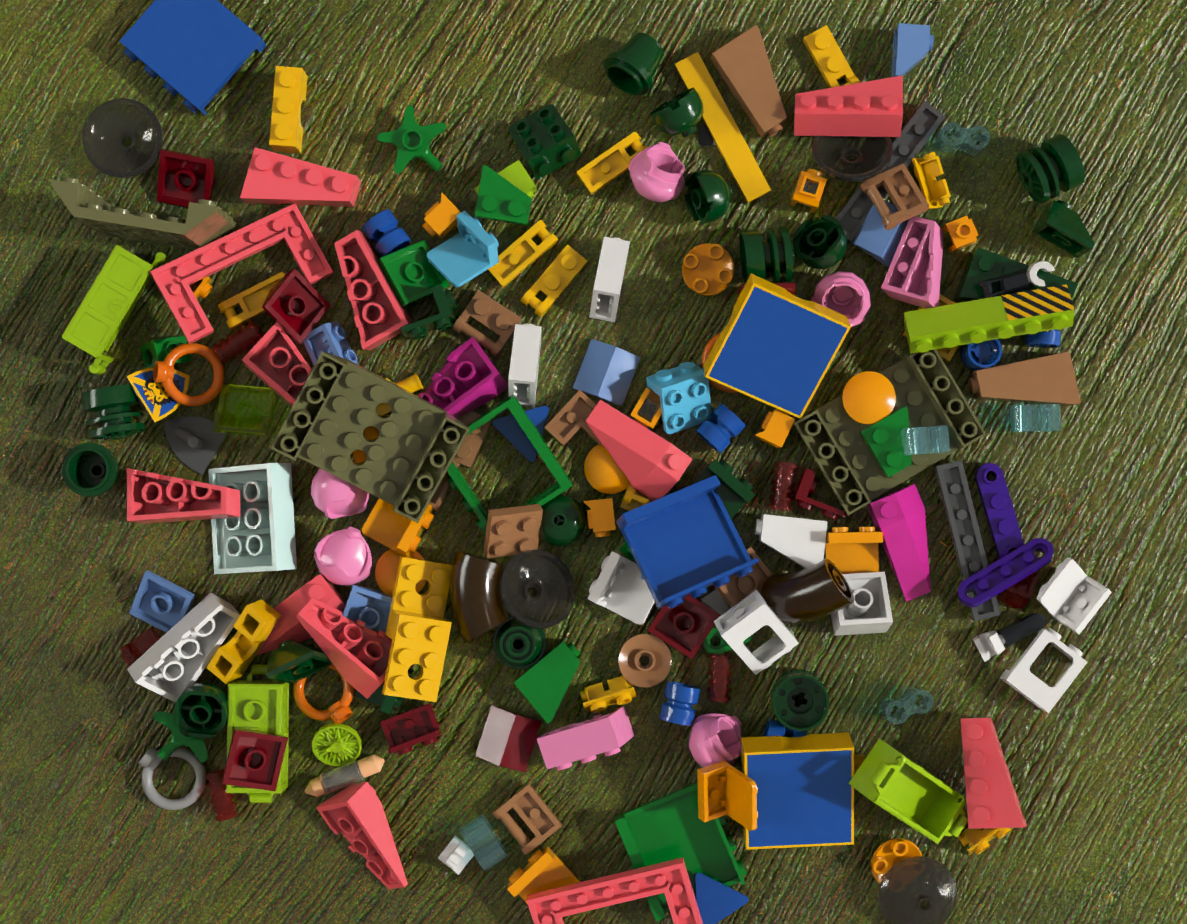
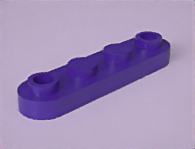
M986 463L977 468L975 481L997 556L1001 559L1009 554L1011 548L1018 549L1024 545L1003 472L998 465ZM989 471L994 474L992 481H988L986 478V474Z
M1035 538L965 579L958 588L960 602L967 607H977L1048 565L1054 553L1052 544L1046 539ZM1042 552L1044 556L1037 557L1034 553ZM974 592L976 597L970 598L967 596V593Z

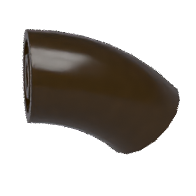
M455 550L450 578L451 602L457 627L464 643L509 619L501 594V577L504 564Z
M824 559L800 571L776 573L769 576L760 592L770 609L783 623L787 624L816 620L835 613L854 602V595L840 570L829 559Z

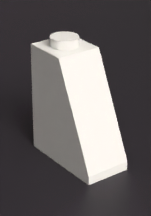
M604 237L593 288L589 318L615 322L630 241L616 237Z
M528 323L523 325L515 324L508 378V395L514 394L522 407L535 408L542 327Z
M761 514V519H756L755 535H759L758 541L806 569L824 560L828 521Z

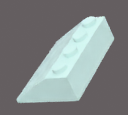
M264 463L208 469L209 484L240 490V517L211 519L214 574L297 569L291 463Z

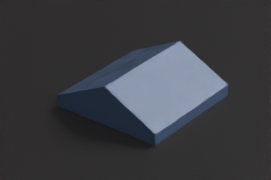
M885 201L892 214L898 212L895 205ZM873 204L852 244L889 268L909 219L899 223L891 230H886L882 224L883 219Z
M591 339L573 389L581 390L584 393L622 407L641 357L618 347Z
M146 570L129 614L167 633L192 610L194 594Z
M352 585L342 615L355 622L358 619L365 623V627L376 632L379 630L386 632L392 596L376 589Z

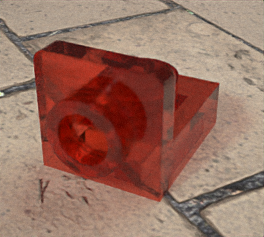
M1034 572L998 595V600L1004 602L1008 607L1023 609L1032 600L1038 572Z
M153 627L148 628L129 644H125L120 648L124 653L122 658L128 666H131L160 639V636Z

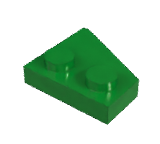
M483 165L474 216L476 218L528 226L532 198L494 170Z
M906 406L860 432L886 478L912 465L909 417Z

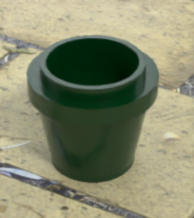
M636 33L620 49L611 52L605 59L606 75L621 91L630 95H645L652 87V79L664 56V51L661 45L651 36L645 33Z
M82 443L72 448L65 456L62 464V475L66 485L74 493L93 497L104 494L114 485L119 476V466L113 453L105 446L96 443ZM96 466L102 468V473L98 476L94 472Z
M516 615L509 617L507 621L497 627L493 637V648L496 656L503 664L515 669H524L536 664L543 656L546 648V635L536 620L528 616ZM521 639L524 646L521 649H516L513 645L514 640Z

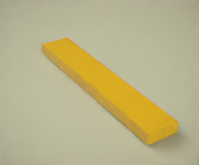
M696 52L675 63L674 67L686 89L694 87L699 93L704 109L702 120L746 203L748 204L771 192L763 173L699 53Z

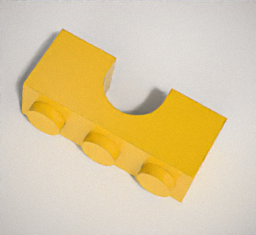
M276 66L269 140V145L275 152L301 154L303 138L301 104L306 102L308 78L303 68Z
M262 599L246 605L233 625L238 631L228 643L219 647L206 668L225 684L242 677L282 615Z

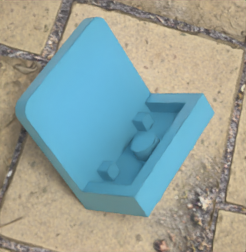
M465 210L456 215L459 233L427 253L428 261L454 287L464 285L499 263L497 250L499 244L496 237L492 233L488 234L482 228L479 220L475 217L472 218Z
M683 362L678 367L669 370H659L656 374L646 377L647 387L660 396L663 430L667 434L676 433L711 419L709 379L705 377L704 370L695 363Z

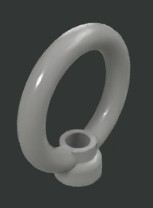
M152 746L138 762V764L144 767L141 777L142 787L148 799L156 806L167 810H179L192 805L202 795L206 785V770L203 762L198 760L194 752L184 747H179L169 756L180 757L188 761L195 771L196 780L193 789L185 797L167 799L161 796L153 785L152 776L154 769L163 759L157 755L160 750H156Z

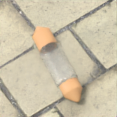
M373 754L322 773L320 776L310 780L305 793L319 797L360 782L364 778L380 772L385 760Z

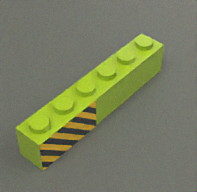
M1067 284L904 312L905 332L910 354L941 348H953L971 343H982L1000 338L1007 339L1024 334H1036L1054 329L1061 330L1066 327H1072L1074 320V306Z

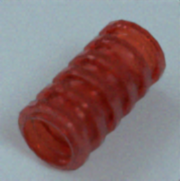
M250 320L247 326L242 325L240 330H234L233 335L229 333L226 339H220V343H213V349L222 362L228 363L229 358H236L235 354H242V350L250 349L251 344L255 346L257 344L256 341L263 337V333L257 324Z
M778 461L775 462L777 470L773 472L776 476L775 479H772L774 487H771L773 495L769 497L772 501L768 503V507L775 510L789 511L792 509L789 505L790 502H793V498H791V494H794L792 486L796 484L793 480L797 477L795 470H798V466L794 463Z
M726 652L722 654H708V658L711 659L708 666L711 667V670L708 671V675H710V679H708L710 684L708 692H710V695L707 696V699L711 702H729L731 700L729 684L732 683V680L729 679V676L732 675V672L729 671V667H732L729 659H732V655Z
M224 769L208 773L205 776V779L209 780L207 788L211 789L209 796L213 797L211 804L215 805L213 812L217 813V816H215L216 821L228 820L239 814V811L235 810L237 803L233 802L235 795L226 793V784L221 783Z

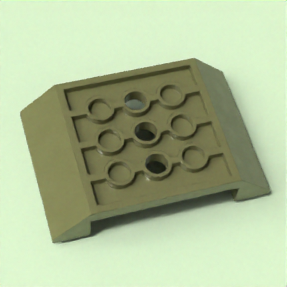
M62 177V181L52 180L51 186L73 217L109 237L196 250L240 229V225L233 220V217L228 216L227 212L222 211L221 207L215 206V202L199 199L198 203L189 202L186 223H184V219L177 217H168L166 221L158 219L155 214L140 212V216L130 214L129 210L113 208V212H110L111 205L103 200L104 197L96 195V192L87 189L88 186L79 184L77 179Z
M936 349L923 353H913L880 372L891 382L895 390L896 401L891 414L904 406L908 408L912 465L893 476L886 478L860 433L873 424L855 422L847 414L843 406L842 395L793 423L848 516L871 503V500L951 453L965 448L987 435Z
M322 351L270 449L294 461L299 457L394 505L395 512L418 523L470 428L440 407L358 364ZM388 403L392 408V412L388 416H380L376 412L378 404ZM369 426L377 428L379 436L374 440L365 438L363 435L365 428ZM355 450H362L366 454V459L362 463H355L351 459V453Z

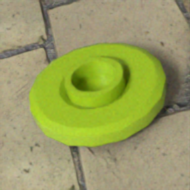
M333 723L321 727L314 734L312 740V751L317 759L331 766H345L353 763L359 757L362 750V740L357 731L341 723Z

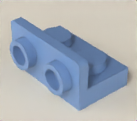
M339 322L324 323L310 331L303 340L313 365H315L322 351L358 364L357 356L351 349L346 338V332Z

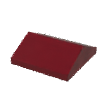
M161 149L156 201L188 207L189 202L198 203L199 199L211 201L215 185L214 159Z
M294 268L270 290L262 308L298 344H301L331 305Z
M691 595L682 598V604L672 609H669L667 605L662 607L647 631L693 659L714 627V621L721 614L700 598L692 599Z
M491 705L475 756L501 767L526 772L542 721Z
M234 729L221 783L276 791L288 737L260 730Z

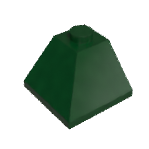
M1053 200L1045 207L1032 232L1076 258L1092 250L1095 243L1078 213L1071 210L1072 207L1068 203L1061 200Z
M287 640L280 643L279 648L270 652L266 674L269 679L294 684L333 665V663L323 651L304 643Z

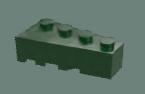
M977 247L969 254L953 301L967 302L982 299L981 297L984 295L978 283L1023 269L1027 272L1029 265ZM1039 269L1037 277L1044 280L1046 286L1037 287L1029 283L1027 288L1003 294L1007 295L1067 284L1072 300L1078 283ZM999 281L993 282L994 293L1001 291Z

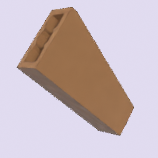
M755 25L713 52L710 61L761 138L768 134L770 137H773L784 129L782 125L787 117L760 30Z
M1070 351L977 370L970 373L971 378L968 379L970 392L975 394V399L1072 406L1081 403Z

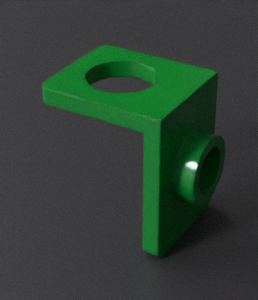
M185 336L153 339L143 345L140 349L145 369L153 368L155 362L164 361L171 350L179 345L186 344ZM149 350L152 353V363L149 360ZM190 354L183 355L175 364L189 362L191 360Z

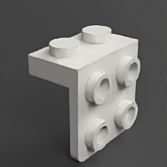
M612 551L610 556L604 559L601 565L602 571L598 579L594 580L590 586L588 600L638 625H642L655 601L645 580L641 579V572L637 564Z
M1067 557L1057 566L1050 580L1040 588L1037 600L1055 620L1080 634L1112 592L1104 585L1088 577L1073 559Z

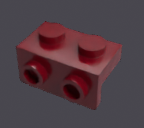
M431 702L380 722L389 745V754L396 752L398 756L412 751V746L422 743V746H426L438 741L436 736L442 733Z

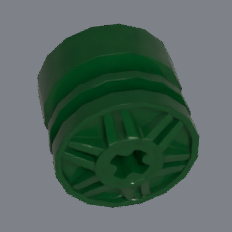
M1058 134L1041 143V148L1033 146L1028 151H1023L1016 156V166L1020 180L1029 196L1038 204L1057 197L1060 190L1067 192L1084 183L1085 172L1081 158L1072 142L1065 135Z
M786 226L778 228L777 239L773 227L768 228L766 240L763 241L758 229L740 231V259L744 283L747 282L750 274L765 279L766 272L770 273L773 283H778L780 271L784 282L792 281L795 263L794 248Z
M130 384L97 388L81 394L84 412L97 413L98 416L87 420L86 426L100 427L88 432L89 439L119 440L132 437V435L146 430L145 423H132L134 420L143 418L144 415L142 412L130 411V407L141 403Z
M800 668L788 670L780 675L773 684L771 691L773 711L779 722L788 729L796 731L812 730L820 725L827 716L830 705L828 693L820 678L811 671ZM800 692H803L805 701L800 700L798 704L795 703L793 695H799Z

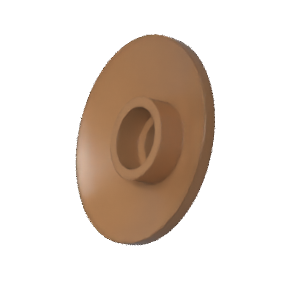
M639 634L627 640L622 646L618 657L619 669L623 677L629 683L644 688L661 683L667 677L672 662L668 646L661 639L650 634ZM643 655L649 658V663L646 666H642L639 662L640 657Z

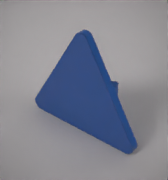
M546 405L525 410L541 436L549 411ZM511 414L493 419L492 424L530 462H534L537 451L514 416Z
M701 872L695 874L696 901L703 924H716L748 903L749 899L746 895Z

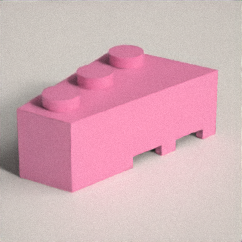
M917 216L909 219L881 286V289L891 299L922 308L939 306L944 232L935 221Z
M625 706L616 708L617 710L613 713L603 716L598 714L593 716V719L580 723L575 722L546 732L537 738L546 768L556 767L557 771L571 767L572 762L580 760L581 763H587L595 760L597 754L605 753V756H610L620 752V747L635 736Z

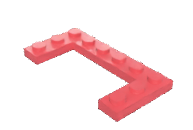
M295 203L150 271L189 344L214 333L210 322L189 286L283 240L304 278L311 285L333 275V270Z
M683 858L529 894L526 899L534 924H564L562 917L664 893L674 924H703Z

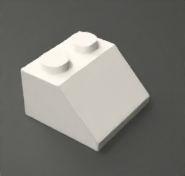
M885 572L842 574L851 588L854 602L831 614L834 636L887 632L893 623Z

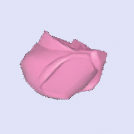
M658 142V144L639 152L630 161L628 170L634 188L640 195L650 201L667 202L676 199L685 187L683 176L685 166L677 158L669 144Z
M836 271L827 274L816 285L814 296L811 297V301L847 316L851 327L864 322L865 315L871 307L869 289L863 279L852 272Z
M321 468L312 480L311 496L315 506L324 512L327 518L335 519L363 513L366 510L369 500L368 492Z
M353 527L338 530L325 536L317 543L314 550V559L320 574L330 582L337 585L351 586L365 580L369 576L372 556L370 548L361 535L360 530Z
M716 713L702 714L695 718L689 737V748L694 760L702 768L721 761H726L733 766L735 759L741 756V722L735 715L731 717L727 714Z

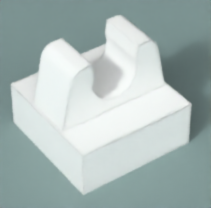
M455 835L438 856V859L459 875L476 851Z

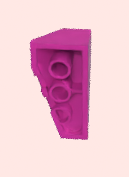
M472 337L451 352L446 359L448 361L439 373L436 372L431 378L432 383L424 393H419L418 396L440 407L453 417L458 418L491 401L508 388V383L475 338Z
M913 484L873 500L866 505L876 531L883 532L882 546L906 602L931 592L925 507L916 485Z

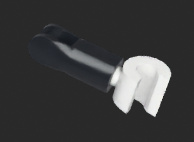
M1041 261L1031 264L1027 272L1023 269L978 283L984 295L981 298L996 297L1029 287V283L1037 287L1046 286L1045 281L1037 277V271L1041 269L1044 272H1051L1055 269L1049 262ZM999 281L1001 291L994 293L992 283Z
M1031 613L997 632L989 631L974 637L973 641L984 662H986L995 654L999 655L1005 650L1004 646H1010L1029 634L1044 628L1046 618L1042 614Z

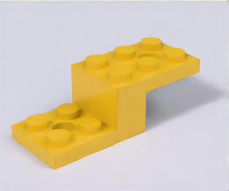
M400 556L385 635L392 639L382 690L384 695L437 702L452 622L444 618L450 587L451 564ZM420 580L428 582V590L423 594H418L415 589L417 582ZM413 664H419L421 667L420 674L415 678H410L408 676L409 667Z

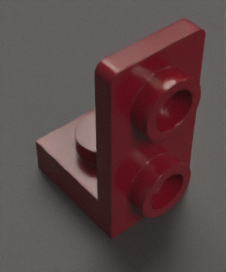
M807 468L803 469L792 499L798 501L797 506L812 511L813 507L823 510L821 515L833 520H837L838 516L845 517V511L807 497L808 493L813 494L818 479L814 478L815 471Z

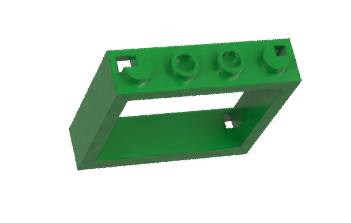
M512 394L466 425L470 428L468 434L506 409H509L557 481L520 506L533 504L543 506L572 487L573 484L515 395ZM452 461L447 470L449 476L446 478L455 491L457 489L461 491L464 496L461 499L464 506L469 512L474 511L479 518L476 522L479 528L486 534L488 512Z

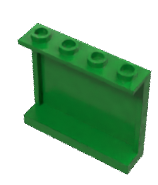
M698 782L614 817L615 824L634 869L683 858L695 898V874L697 872H701L728 887L739 882L742 885L746 884L743 876L747 872L741 859L736 861L732 852L737 849L731 834L725 836L722 826L726 825L724 817L722 816L705 823L698 818ZM661 893L646 897L656 922L666 918L665 913L670 912L665 894Z

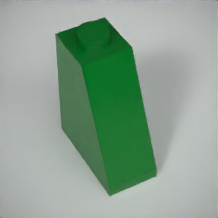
M562 640L514 681V684L547 724L553 720L580 664L578 656L581 653L571 641L567 644Z

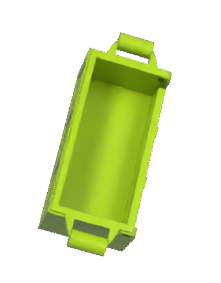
M115 245L62 334L63 339L95 357L94 363L89 366L91 373L97 375L105 374L106 367L113 362L114 358L104 353V350L109 351L152 278L150 271L156 269L159 264L162 266L171 262L169 256L159 252L155 255L154 262L149 264L124 248Z
M252 664L247 680H236L228 684L227 757L234 729L260 730L288 737L276 791L226 785V793H247L250 803H272L273 795L275 793H282L288 787L290 683L278 680H253V675H267L268 664Z
M880 738L848 783L873 803L939 844L944 836L958 837L968 823V818H966L963 810L967 802L966 797Z

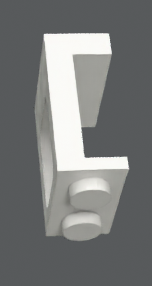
M757 589L714 621L721 637L755 675L768 668L774 661L790 652L793 647L799 644L788 626L786 627L770 609ZM763 626H770L776 635L751 653L743 642Z
M1048 627L1047 630L1041 629L1036 631L1038 635L1010 671L1005 670L1000 676L1004 682L1047 713L1052 710L1087 664V661L1081 657L1083 653L1072 644H1069L1067 647L1060 641L1062 636ZM1048 643L1072 660L1070 666L1053 687H1049L1030 672V666Z

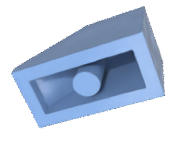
M903 23L897 25L893 38L891 77L906 75L925 58L929 50L932 51L934 35L930 34V25Z

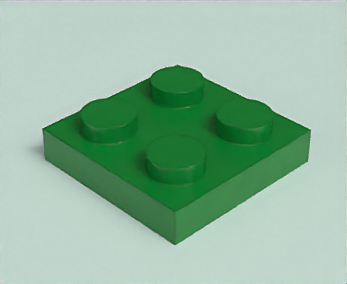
M425 240L383 256L377 261L402 308L432 296V287L442 285L446 290L450 286L447 279L428 261L427 253L430 251V248Z

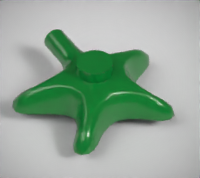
M411 105L406 106L404 120L399 129L391 132H382L377 136L378 141L392 143L397 146L398 153L394 165V171L397 174L402 173L407 164L414 158L424 160L435 172H438L443 167V164L431 153L429 145L434 137L446 130V125L441 122L427 126L418 125L415 121L414 108Z
M162 711L153 714L154 719L167 726L172 733L170 741L157 753L161 759L166 761L181 746H188L193 750L200 762H205L208 759L204 738H196L185 733L186 729L181 724L178 726L174 714Z

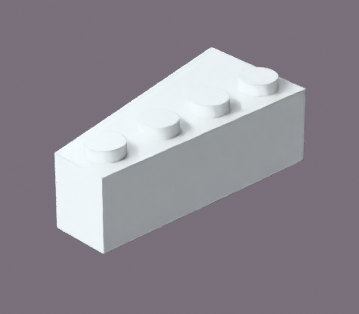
M210 592L127 669L135 683L176 703L183 691L195 683L231 632L233 625L240 616L239 612L231 603Z

